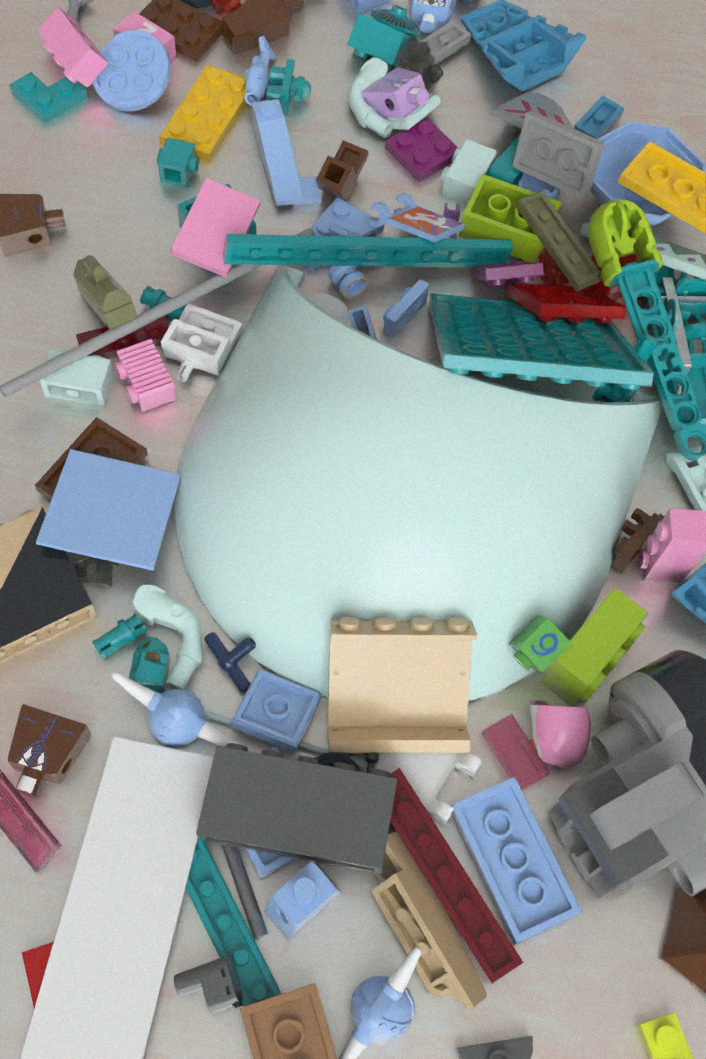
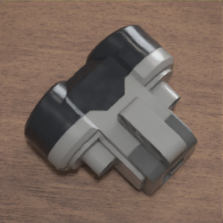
M674 650L612 684L608 707L611 726L591 736V744L603 767L571 784L559 797L560 801L548 813L557 829V836L581 876L587 883H590L598 898L613 890L619 896L666 867L669 868L677 883L688 895L694 896L706 888V659L688 651Z

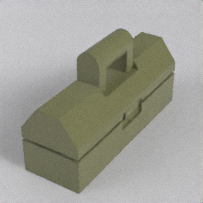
M88 255L77 261L73 276L80 295L109 329L138 318L131 296L94 256Z

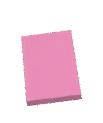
M206 178L171 248V255L227 278L233 264H224L223 260L226 234H247L261 201Z

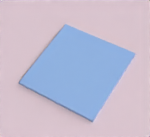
M70 449L36 544L154 570L181 474Z

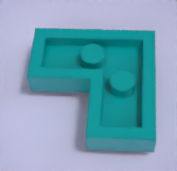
M30 72L9 84L11 93L43 123L88 98L86 89L78 82L76 84L67 77L47 87Z

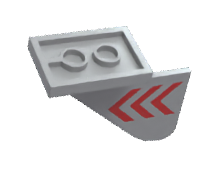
M527 92L492 109V116L522 129L512 167L582 200L589 196L605 142L575 130L562 108L553 99L540 93Z

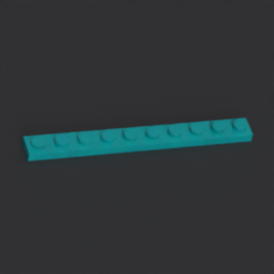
M226 234L223 260L224 264L471 268L474 266L507 263L513 246L511 240L444 238L437 242H432L424 238Z

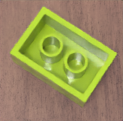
M482 174L463 212L461 223L465 224V228L459 232L458 237L464 239L511 240L513 246L511 256L525 261L539 262L545 247L516 207L519 199L536 192ZM547 197L559 213L562 202Z
M615 587L570 640L572 644L551 664L541 683L571 707H574L580 699L586 703L646 627L641 622L648 612Z

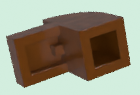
M343 140L335 157L327 156L316 179L318 188L347 200L358 185L357 179L369 156L368 150Z

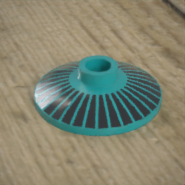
M393 5L391 10L376 9L371 11V16L375 20L396 30L409 34H418L420 30L406 16L407 10L400 6Z

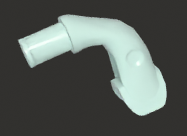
M374 57L362 66L359 75L352 82L347 93L348 105L363 128H369L383 138H387L392 132L393 122L377 114L376 110L365 102L362 91L387 75L388 65L381 59Z
M141 585L132 602L136 609L135 613L141 622L151 626L157 623L176 630L183 636L180 648L176 653L178 659L165 683L171 689L185 690L195 668L200 667L203 660L200 623L191 609L177 599L168 596L166 591L153 585Z

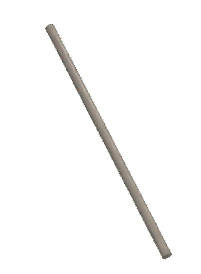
M308 228L296 235L315 236L312 228ZM237 264L231 267L227 278L218 274L137 315L138 318L110 329L0 385V391L6 398L262 265Z

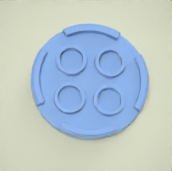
M140 30L124 31L114 35V39L101 50L100 53L106 59L108 65L93 81V85L99 96L109 106L120 111L131 112L144 109L161 97L170 81L171 60L162 43L150 33Z

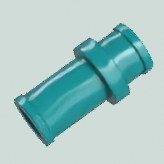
M148 285L141 294L140 303L149 306V309L172 297L166 295L164 290H155ZM186 305L167 315L178 320Z
M136 613L125 621L122 618L117 622L118 626L92 641L103 660L128 642L130 644L137 641L136 637L147 632V629Z

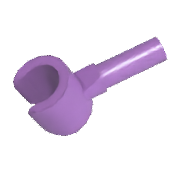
M445 203L443 216L459 221L461 205L457 203L456 210H451L447 207L448 204ZM457 233L450 235V238L457 239Z

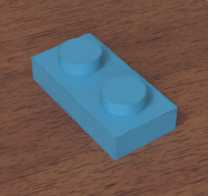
M602 95L574 125V129L598 139L604 136L621 118L625 108Z

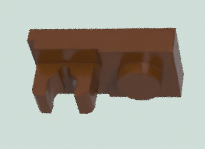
M636 508L631 518L638 524H633L628 519L624 522L621 529L631 538L623 537L615 547L613 553L617 556L611 567L622 574L639 554L640 549L645 547L648 537L653 535L658 522L662 521L664 515L661 513L658 515L654 512L652 516H649L641 509Z

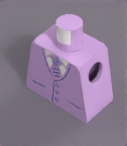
M400 67L395 68L362 91L365 102L373 107L376 113L382 117H404L419 105H425L429 99V94L425 89L421 74Z

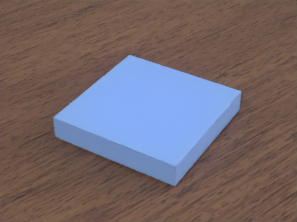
M258 669L231 720L230 727L295 754L320 703L322 694Z

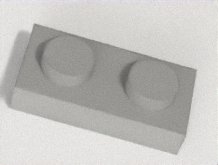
M452 20L418 42L416 52L435 66L470 43L471 33Z

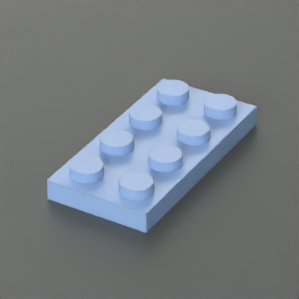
M515 777L451 804V807L454 808L452 815L514 945L582 913Z

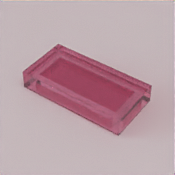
M513 714L482 731L481 734L510 779L515 777L522 791L550 774Z

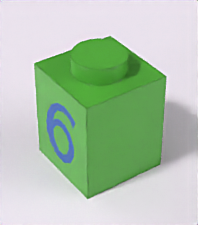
M539 615L509 643L516 651L513 655L514 659L525 670L528 671L531 668L541 673L572 644L548 617Z

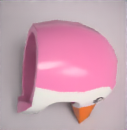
M532 700L530 702V714L532 716L533 738L527 741L530 747L538 753V756L544 762L556 765L560 769L571 768L582 762L590 741L591 722L588 708L550 706L546 701Z

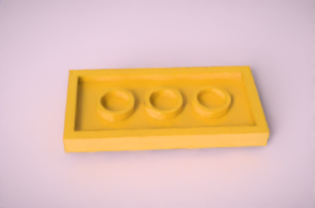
M207 64L160 134V144L165 146L168 138L194 143L196 156L210 162L246 105L244 99L246 78Z
M649 141L622 172L618 183L706 234V173Z

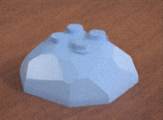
M628 122L598 138V140L605 142L590 191L601 205L616 199H625L635 203L643 210L649 224L656 225L673 216V214L619 184L618 180L622 172L649 141L704 172L706 170V163L669 128Z

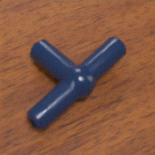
M215 632L207 634L204 641L217 658L219 668L228 674L240 693L246 692L251 683L237 663L256 648L254 640L247 637L229 652Z

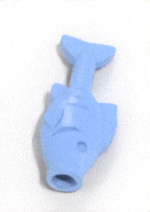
M265 36L259 37L260 56H254L252 65L249 69H246V93L244 99L249 105H252L254 102H260L266 97L267 87L270 85L268 64L269 61L276 59V55L270 48Z

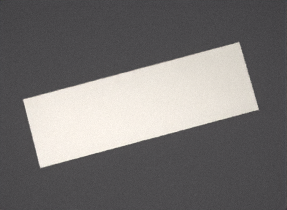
M113 737L20 1059H143L198 838L196 831L214 757Z

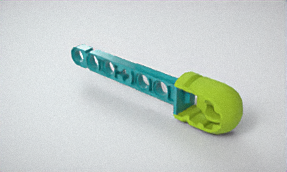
M625 199L611 200L601 205L591 216L588 229L590 246L597 266L602 268L600 274L604 285L607 287L619 286L637 340L643 334H648L646 329L648 324H655L660 328L661 336L655 339L658 345L647 362L650 369L654 372L653 379L669 424L676 431L673 435L679 452L685 459L698 460L706 454L705 423L700 424L701 412L675 342L677 340L653 275L663 264L660 251L655 249L656 240L643 210L635 203ZM635 250L638 256V263L636 261L621 267L618 261L619 257L631 255ZM637 297H647L651 302V308H640L637 304ZM661 354L663 357H669L670 361L667 364L665 361H659L658 357ZM668 370L669 374L664 376L663 374ZM667 381H677L681 386V393L678 395L670 393L667 389ZM678 409H686L690 412L692 418L690 423L685 424L678 419ZM694 437L701 442L702 449L699 453L692 452L688 448V438Z

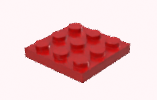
M508 283L507 296L515 300L517 305L526 307L527 312L537 314L538 319L543 321H556L557 317H566L567 320L573 322H584L585 318H594L597 322L611 323L612 319H624L626 306L590 287L575 291L573 286Z

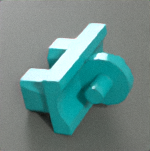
M287 59L286 67H271L270 85H268L266 100L279 99L284 115L289 114L292 97L295 101L299 102L308 98L311 93V85L304 77L299 76L295 78L293 76L295 60Z

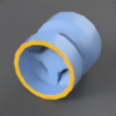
M331 266L328 271V277L334 284L339 285V291L344 298H354L366 288L368 280L362 272L356 271L357 266Z

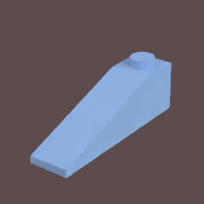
M279 99L252 103L253 132L276 206L304 202L291 142Z

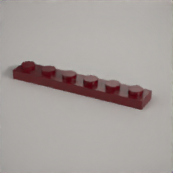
M398 768L391 773L392 778H397L391 823L493 984L524 962L405 775Z

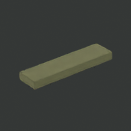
M543 191L517 201V209L575 291L601 282V271Z

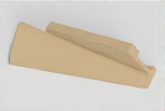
M397 831L388 834L382 874L373 873L381 884L370 891L407 955L417 946L422 949L415 969L428 992L441 998L446 995L463 1001L465 1008L471 1009L487 997V992L447 911Z

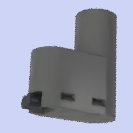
M230 955L174 975V986L177 994L183 998L203 990L206 1004L211 1014H216L232 1007L238 1008L243 1006L241 985L235 964Z

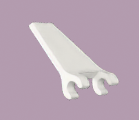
M378 753L379 761L375 764L374 769L392 773L400 768L431 818L445 826L454 808L436 799L454 767L466 776L473 778L482 760L470 753Z

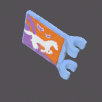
M407 193L396 196V200L404 204V209H395L394 213H391L388 206L383 202L372 204L371 209L379 213V218H371L368 223L374 228L389 224L432 242H437L465 228L464 223L419 207L412 196Z

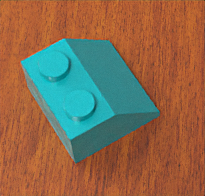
M359 13L347 45L355 48L353 54L364 59H368L369 55L381 59L388 65L390 70L392 65L401 67L417 47L419 41Z

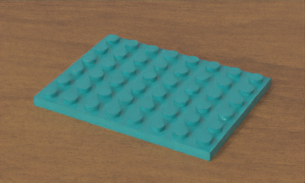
M430 293L429 307L443 368H448V371L451 373L468 374L469 370L482 371L483 375L489 377H502L503 373L517 374V378L530 381L537 380L538 376L551 377L552 381L563 384L571 383L572 379L585 380L586 384L597 387L605 386L606 382L618 383L620 387L630 390H638L640 386H652L654 372L613 322H597L594 318H585L584 322H573L567 320L566 317H557L556 321H543L538 319L537 314L527 312L526 307L517 305L516 301Z

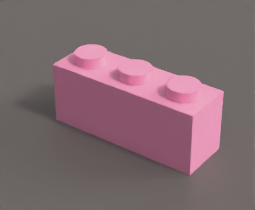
M59 6L38 29L39 34L44 39L42 44L54 55L52 57L54 61L65 69L63 71L64 75L76 84L79 81L88 88L108 65L106 59L78 22Z
M671 508L668 510L662 521L658 522L653 535L648 537L645 547L639 551L638 566L640 569H643L644 581L681 583L706 552V511Z

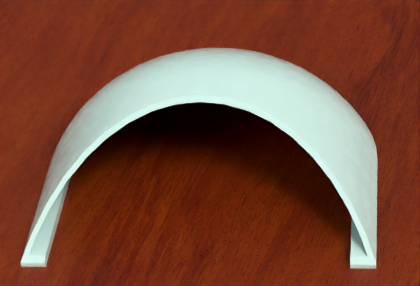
M278 265L194 421L184 444L177 469V474H181L174 499L178 542L188 576L195 586L203 605L216 624L236 644L241 643L247 637L254 640L256 648L249 653V657L256 663L264 665L281 678L321 693V697L328 699L330 620H340L341 617L347 616L356 617L359 620L373 621L378 617H391L396 621H411L415 617H426L432 621H447L449 618L459 617L464 618L465 621H472L478 638L477 640H472L468 701L494 695L504 690L507 686L525 679L536 670L531 668L528 671L525 670L514 659L513 655L516 651L509 643L537 615L548 617L570 640L583 625L598 600L615 554L613 551L618 545L622 532L621 528L626 520L663 404L660 397L636 390L632 402L585 401L530 392L466 374L451 373L448 371V368H443L378 341L332 316L299 290L306 276V271L289 265Z

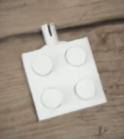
M188 303L179 319H173L161 340L163 356L182 363L175 377L179 381L182 379V382H186L194 368L218 376L243 330L242 323Z

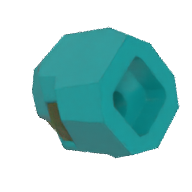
M147 637L140 642L133 654L129 679L155 692H165V682L168 679L170 655L167 646L158 638Z

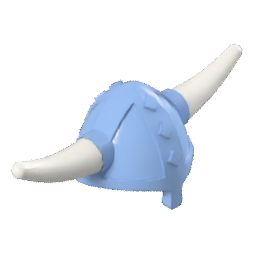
M118 672L112 673V678L149 709V729L152 736L161 745L170 748L184 747L193 742L197 737L226 747L228 743L240 744L207 722L204 706L191 690L170 689L159 693Z
M415 947L390 977L373 976L367 978L354 990L351 998V1015L356 1026L339 1059H357L364 1049L371 1044L372 1040L385 1041L403 1034L409 1027L415 1014V1004L406 986L422 953L420 947Z

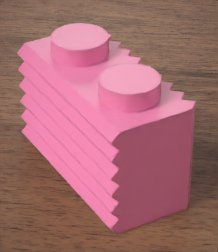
M152 339L116 351L118 362H115L114 366L120 380L126 379L129 384L125 388L132 404L138 403L141 411L146 412L176 400L174 383Z

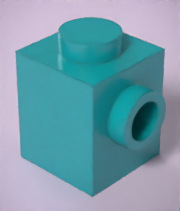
M172 138L167 139L164 148H160L157 155L160 182L184 188L188 187L192 174H196L200 162L199 157L196 156L194 143Z

